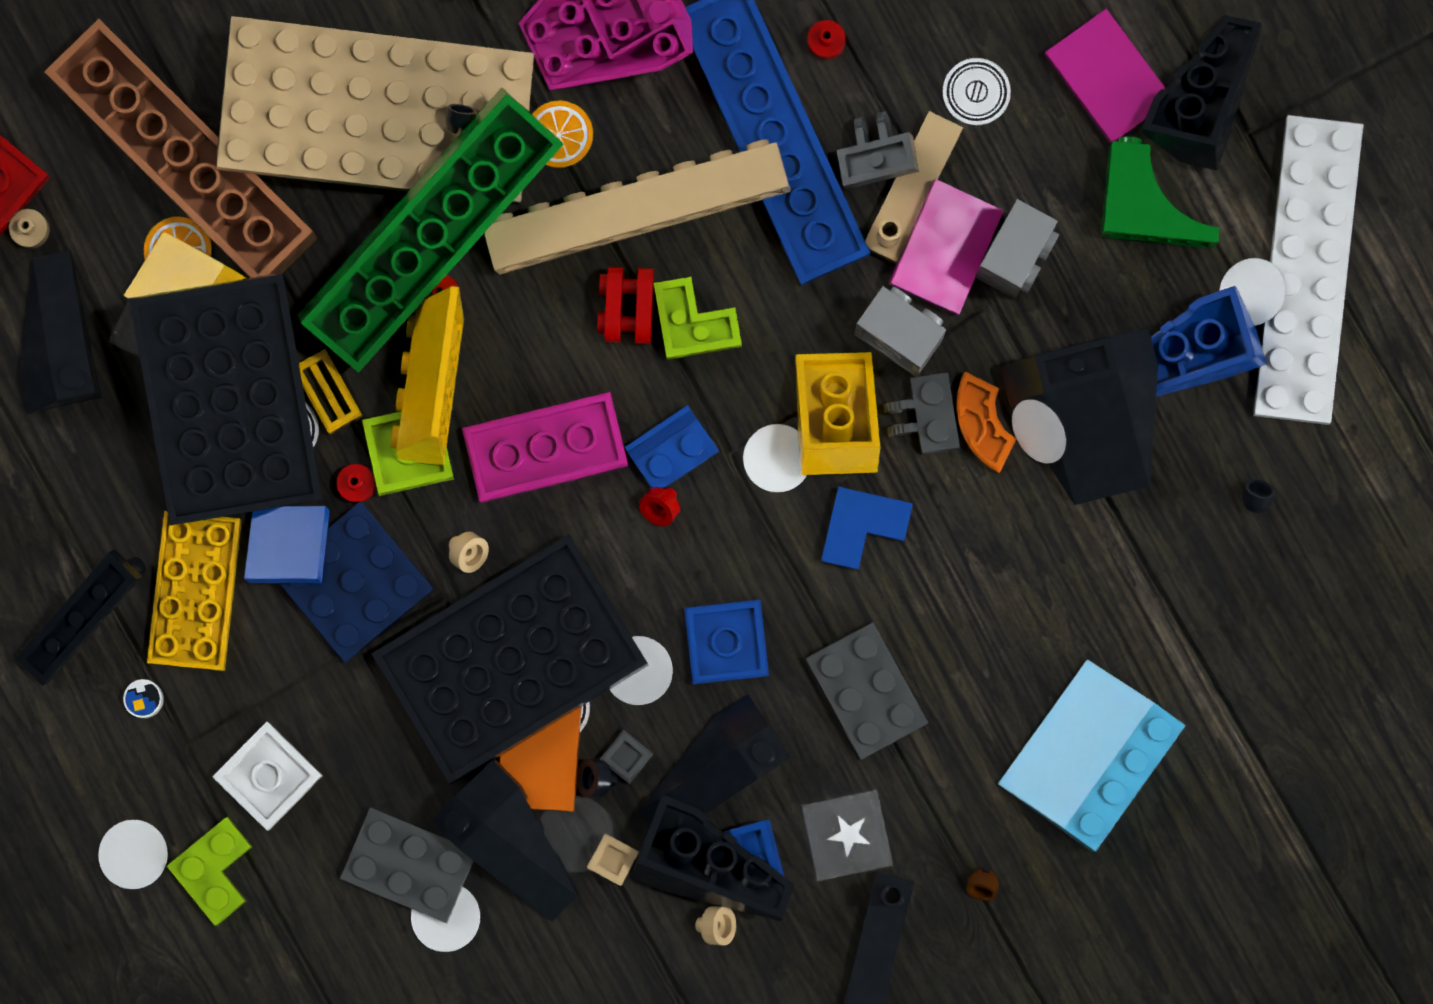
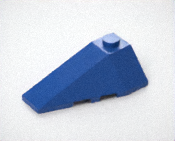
M1236 286L1198 298L1188 306L1189 309L1173 321L1169 320L1160 327V331L1151 337L1158 363L1156 397L1229 378L1267 365L1256 327Z

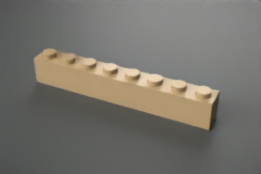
M768 139L759 140L746 146L747 151L732 154V150L717 152L710 155L711 161L696 165L694 160L682 162L673 166V172L659 175L658 171L647 172L637 176V182L624 186L621 181L609 183L600 187V193L586 196L585 192L574 193L563 198L564 203L550 207L548 202L535 204L527 208V214L513 217L512 213L501 214L484 233L494 270L499 275L791 192L777 142L769 144Z

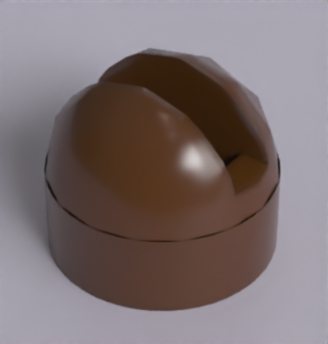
M978 868L969 877L966 891L971 897L978 900H994L999 888V879L993 870L990 869L989 873L983 872V868Z

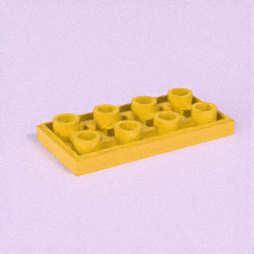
M164 511L147 657L148 664L225 671L242 519L218 517L170 526L168 511Z

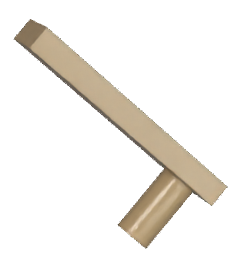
M928 112L914 141L919 172L896 177L865 240L870 252L897 264L932 181L939 179L963 127L937 114Z

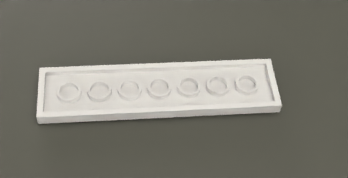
M1291 115L1286 117L1270 263L1274 264L1284 277L1286 295L1279 312L1272 319L1263 323L1261 346L1267 365L1258 367L1253 416L1324 425L1331 424L1363 124Z

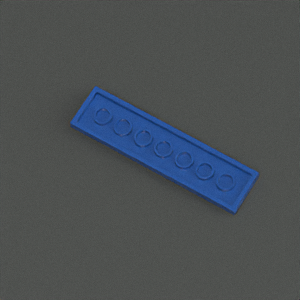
M700 0L686 6L685 8L692 20L693 52L739 153L747 151L746 146L759 140L768 139L769 144L777 142L791 192L761 201L800 286L870 256L867 244L755 1Z

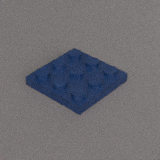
M361 501L327 530L322 583H279L345 663L349 662L434 591V588Z

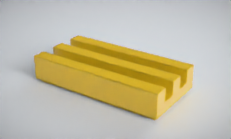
M326 349L299 363L302 386L329 434L336 432L340 427H345L350 424L349 422L363 417ZM321 360L324 361L351 410L346 415L316 364ZM310 367L338 418L337 420L331 422L303 370Z

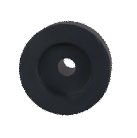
M585 759L578 768L577 787L583 797L602 798L607 794L609 788L614 787L617 783L616 773L610 772L609 765L604 760Z

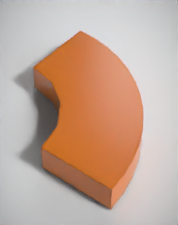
M964 372L959 384L956 400L957 420L961 434L975 457L989 469L999 474L1016 441V438L1003 428L997 418L995 401L999 388Z

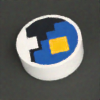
M140 679L132 682L126 688L123 701L125 708L133 716L150 718L156 715L162 708L164 696L161 688L156 683Z

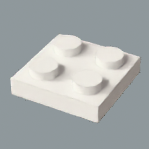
M266 722L222 766L213 778L269 831L323 775L269 722Z

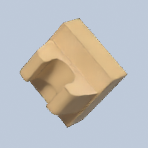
M604 834L587 868L622 886L639 851Z

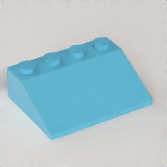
M1087 659L1001 778L998 785L1089 851L1096 852L1186 725Z

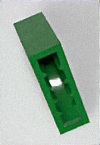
M1119 137V141H1112L1108 152L1100 237L1214 249L1218 244L1220 227L1205 225L1187 217L1167 200L1158 186L1153 173L1150 157L1151 145L1141 144L1142 139L1136 137Z

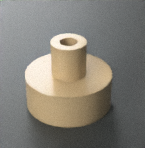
M24 209L19 211L10 221L9 233L19 246L26 249H34L46 242L49 236V224L38 211Z
M464 532L459 536L453 537L449 542L450 562L463 572L471 573L478 570L487 559L489 552L488 543L473 532Z
M710 906L705 910L702 917L697 918L695 928L697 932L702 934L707 944L728 945L733 940L736 932L735 915L730 908Z

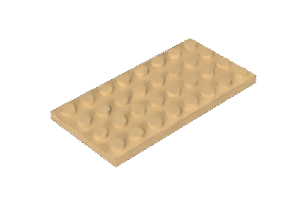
M231 16L216 170L408 192L461 133L460 128L457 134H454L446 126L445 116L448 105H467L476 109L478 114L501 88H504L529 111L534 53ZM522 191L511 204H520Z

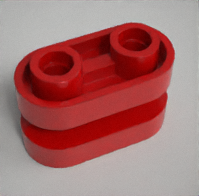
M608 266L607 274H600L599 296L606 297L605 312H598L597 333L605 335V342L620 343L622 331L635 332L636 344H651L654 268H639L638 279L624 278V267ZM623 294H637L636 317L622 316Z

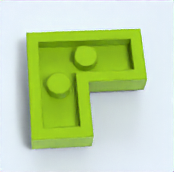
M691 277L654 283L667 360L742 347L735 308L698 314Z
M226 817L167 865L169 870L215 926L246 902V899L223 871L251 849L252 845L231 819Z

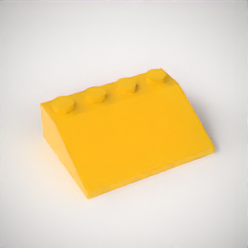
M451 286L425 299L416 308L415 315L408 317L406 338H412L410 352H403L401 374L407 375L405 389L398 388L396 411H402L400 426L393 425L391 434V448H396L399 460L444 465L464 324L459 287Z

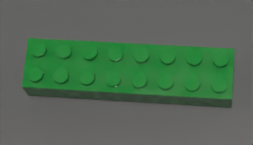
M501 88L298 314L300 323L359 373L564 145L563 142L504 88Z

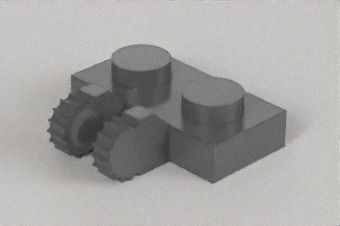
M886 111L876 114L879 140H870L868 123L864 117H860L854 120L857 145L837 150L842 184L847 190L919 172L913 135L907 132L893 136L890 119Z
M948 372L910 378L913 400H901L884 404L885 413L898 414L903 411L914 410L916 423H900L888 427L889 437L918 433L921 455L960 448Z

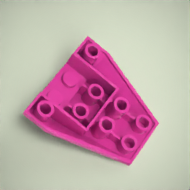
M538 0L519 22L550 90L662 71L693 53L692 20L682 0Z

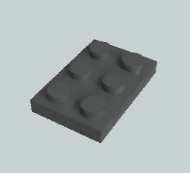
M874 622L806 658L809 667L860 760L928 724Z
M370 807L340 879L448 923L474 861L460 851L450 840Z

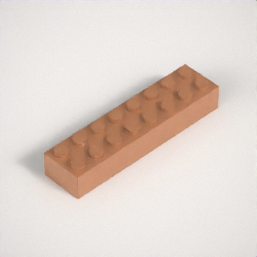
M100 19L90 26L44 71L249 278L284 272L318 239L314 232L256 174L216 170L219 137Z

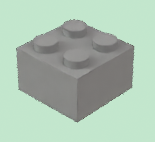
M1017 199L981 263L976 278L1014 299L1017 298L1020 290L1027 294L1041 267L1035 265L1038 258L1046 261L1060 235L1053 231L1058 221Z
M882 286L857 322L854 335L917 377L943 341L946 329L941 325L944 321L928 309L920 312L909 303L912 299L898 288L892 287L889 291Z

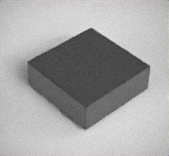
M623 730L600 759L606 761L610 769L630 784L654 754Z

